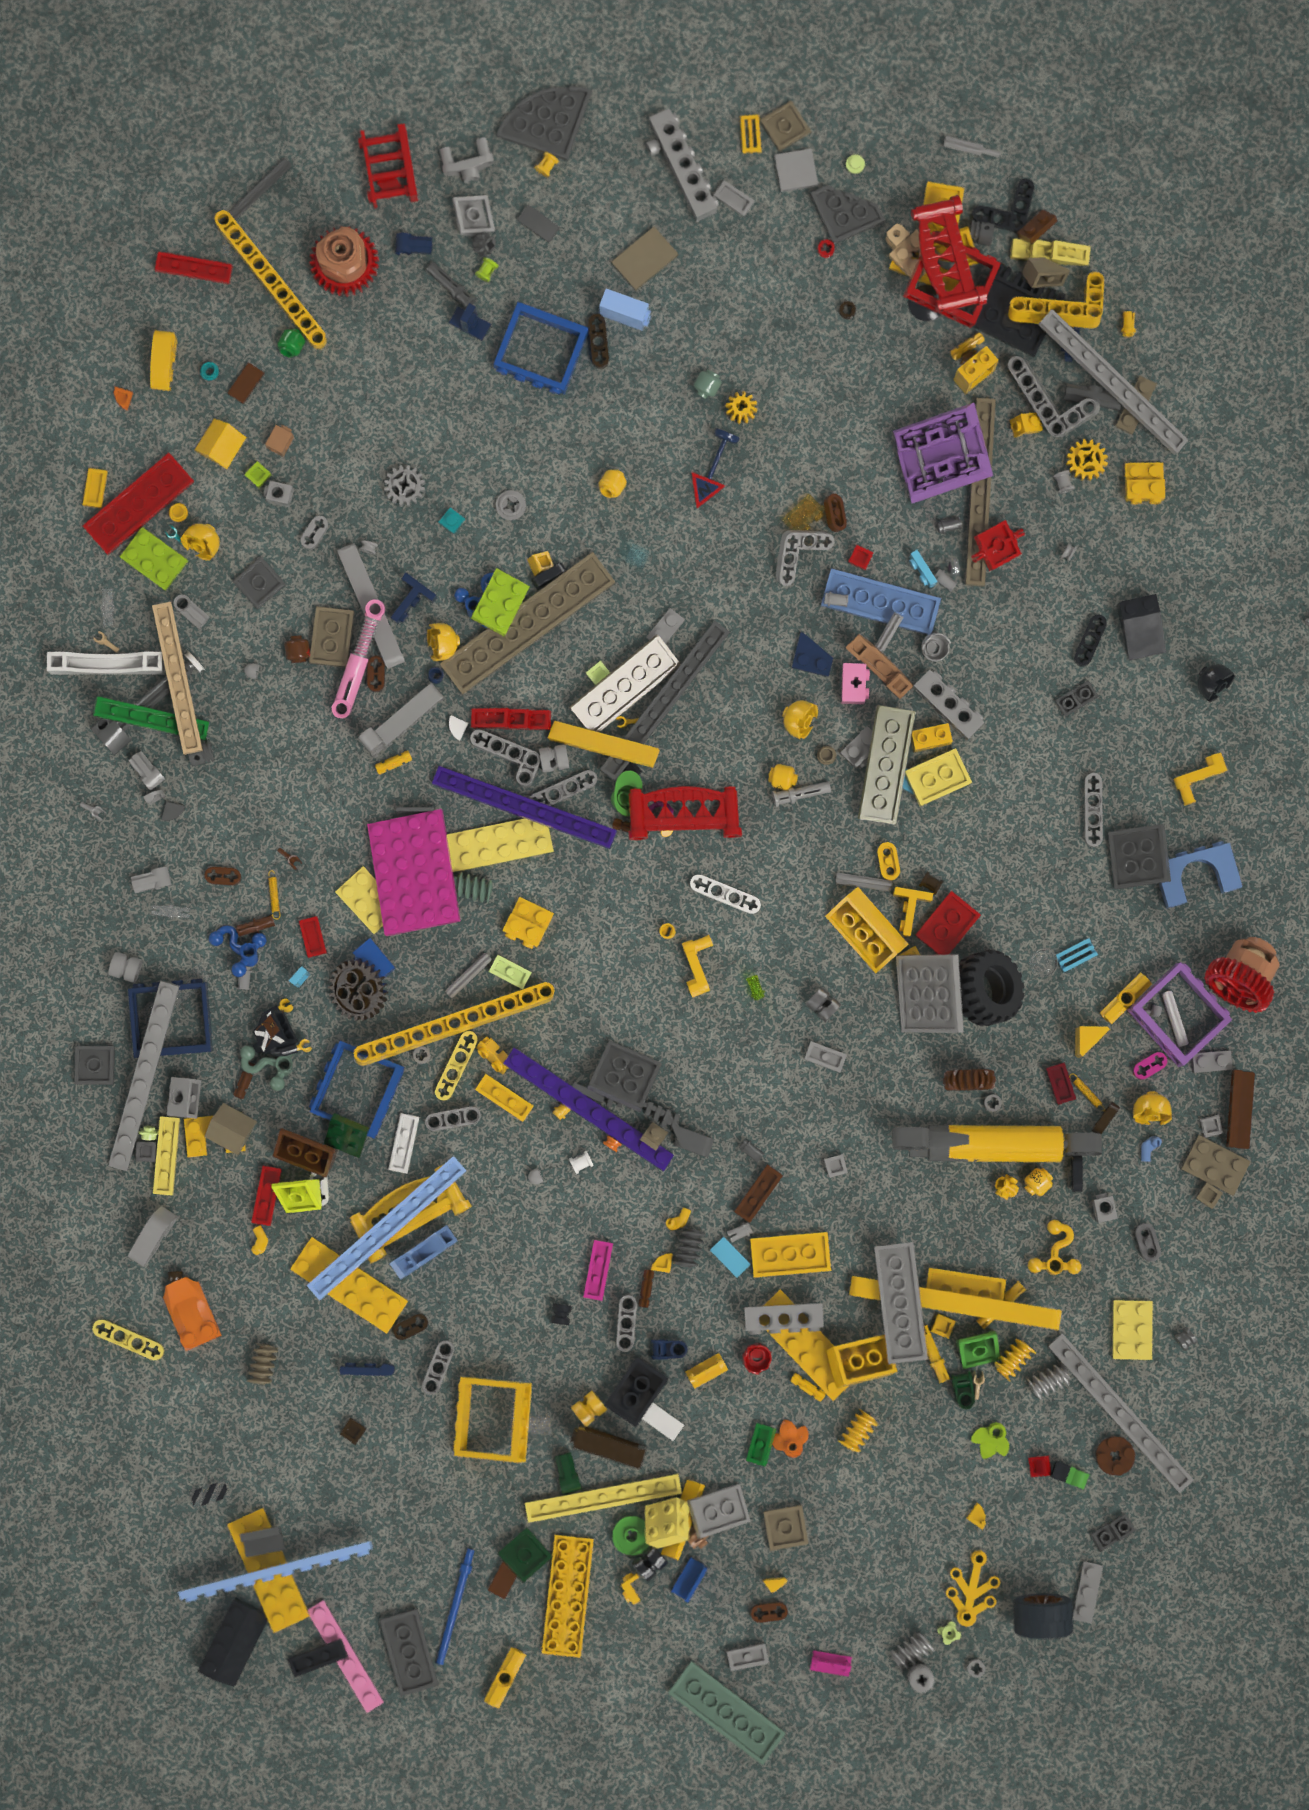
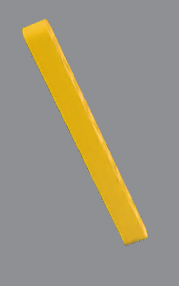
M547 982L540 983L360 1045L354 1051L355 1061L357 1064L365 1066L540 1006L553 999L554 987ZM548 989L551 994L545 997L541 995L540 991ZM530 995L533 1000L530 1003H525L522 997ZM511 1001L515 1006L512 1009H507L504 1007V1003ZM492 1007L496 1010V1013L488 1015L486 1009ZM470 1014H476L478 1019L475 1022H471L467 1017ZM450 1021H459V1027L452 1028L449 1025ZM434 1026H439L442 1031L439 1034H433L431 1029ZM417 1032L423 1034V1038L419 1041L413 1039V1035ZM397 1039H403L405 1044L402 1047H397L394 1042ZM379 1045H384L387 1050L384 1053H378L376 1048ZM361 1051L368 1053V1057L364 1060L357 1057Z
M852 1276L849 1295L881 1300L879 1281ZM919 1287L921 1306L923 1308L1059 1330L1062 1310Z

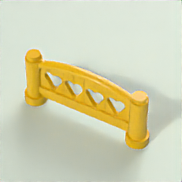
M443 1165L439 1166V1167L436 1168L434 1171L436 1172V1171H437L439 1168H441ZM429 1177L409 1182L393 1190L373 1205L366 1214L361 1215L359 1212L351 1216L350 1223L359 1239L374 1227L372 1224L373 1218H379L380 1214L387 1215L391 1208H395ZM454 1182L437 1197V1203L432 1201L368 1258L370 1264L387 1255L384 1247L452 1209L454 1215L457 1216L471 1208L469 1200H465L457 1183Z

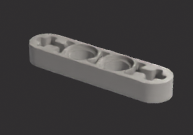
M591 770L581 772L531 795L529 799L537 798V800L543 798L541 794L545 793L546 799L549 802L546 805L552 806L594 787L597 783V775ZM586 774L594 777L591 784L588 782L582 783L584 788L580 789L577 778L580 777V781L586 779ZM567 783H576V791L568 792L566 790ZM551 790L559 792L560 795L557 800L549 798L548 794Z
M1097 773L1088 774L1084 780L1085 843L1093 848L1099 846L1103 840L1102 778ZM1092 777L1098 780V783L1095 784V790L1098 789L1099 793H1088V790H1092V784L1088 783V780H1091ZM1090 796L1098 798L1096 806H1091L1088 803ZM1092 814L1096 815L1099 819L1096 825H1091L1088 822V817ZM1088 827L1092 829L1099 827V831L1095 830V837H1099L1095 844H1092V840L1088 839L1092 836V830L1088 831Z

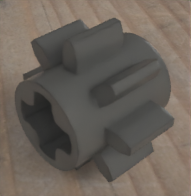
M482 232V234H476V237L473 239L474 251L479 252L480 256L492 254L496 247L494 237L490 236V233Z

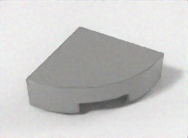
M157 790L143 797L146 803L151 805L166 795L163 790Z

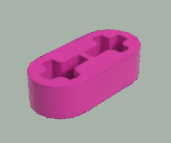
M1161 1052L1150 1055L1134 1066V1076L1139 1080L1150 1077L1167 1065V1057ZM1155 1056L1163 1058L1161 1066L1156 1064L1152 1067L1151 1063L1155 1061ZM1147 1065L1149 1066V1069L1145 1071V1076L1137 1074L1139 1066L1142 1068Z

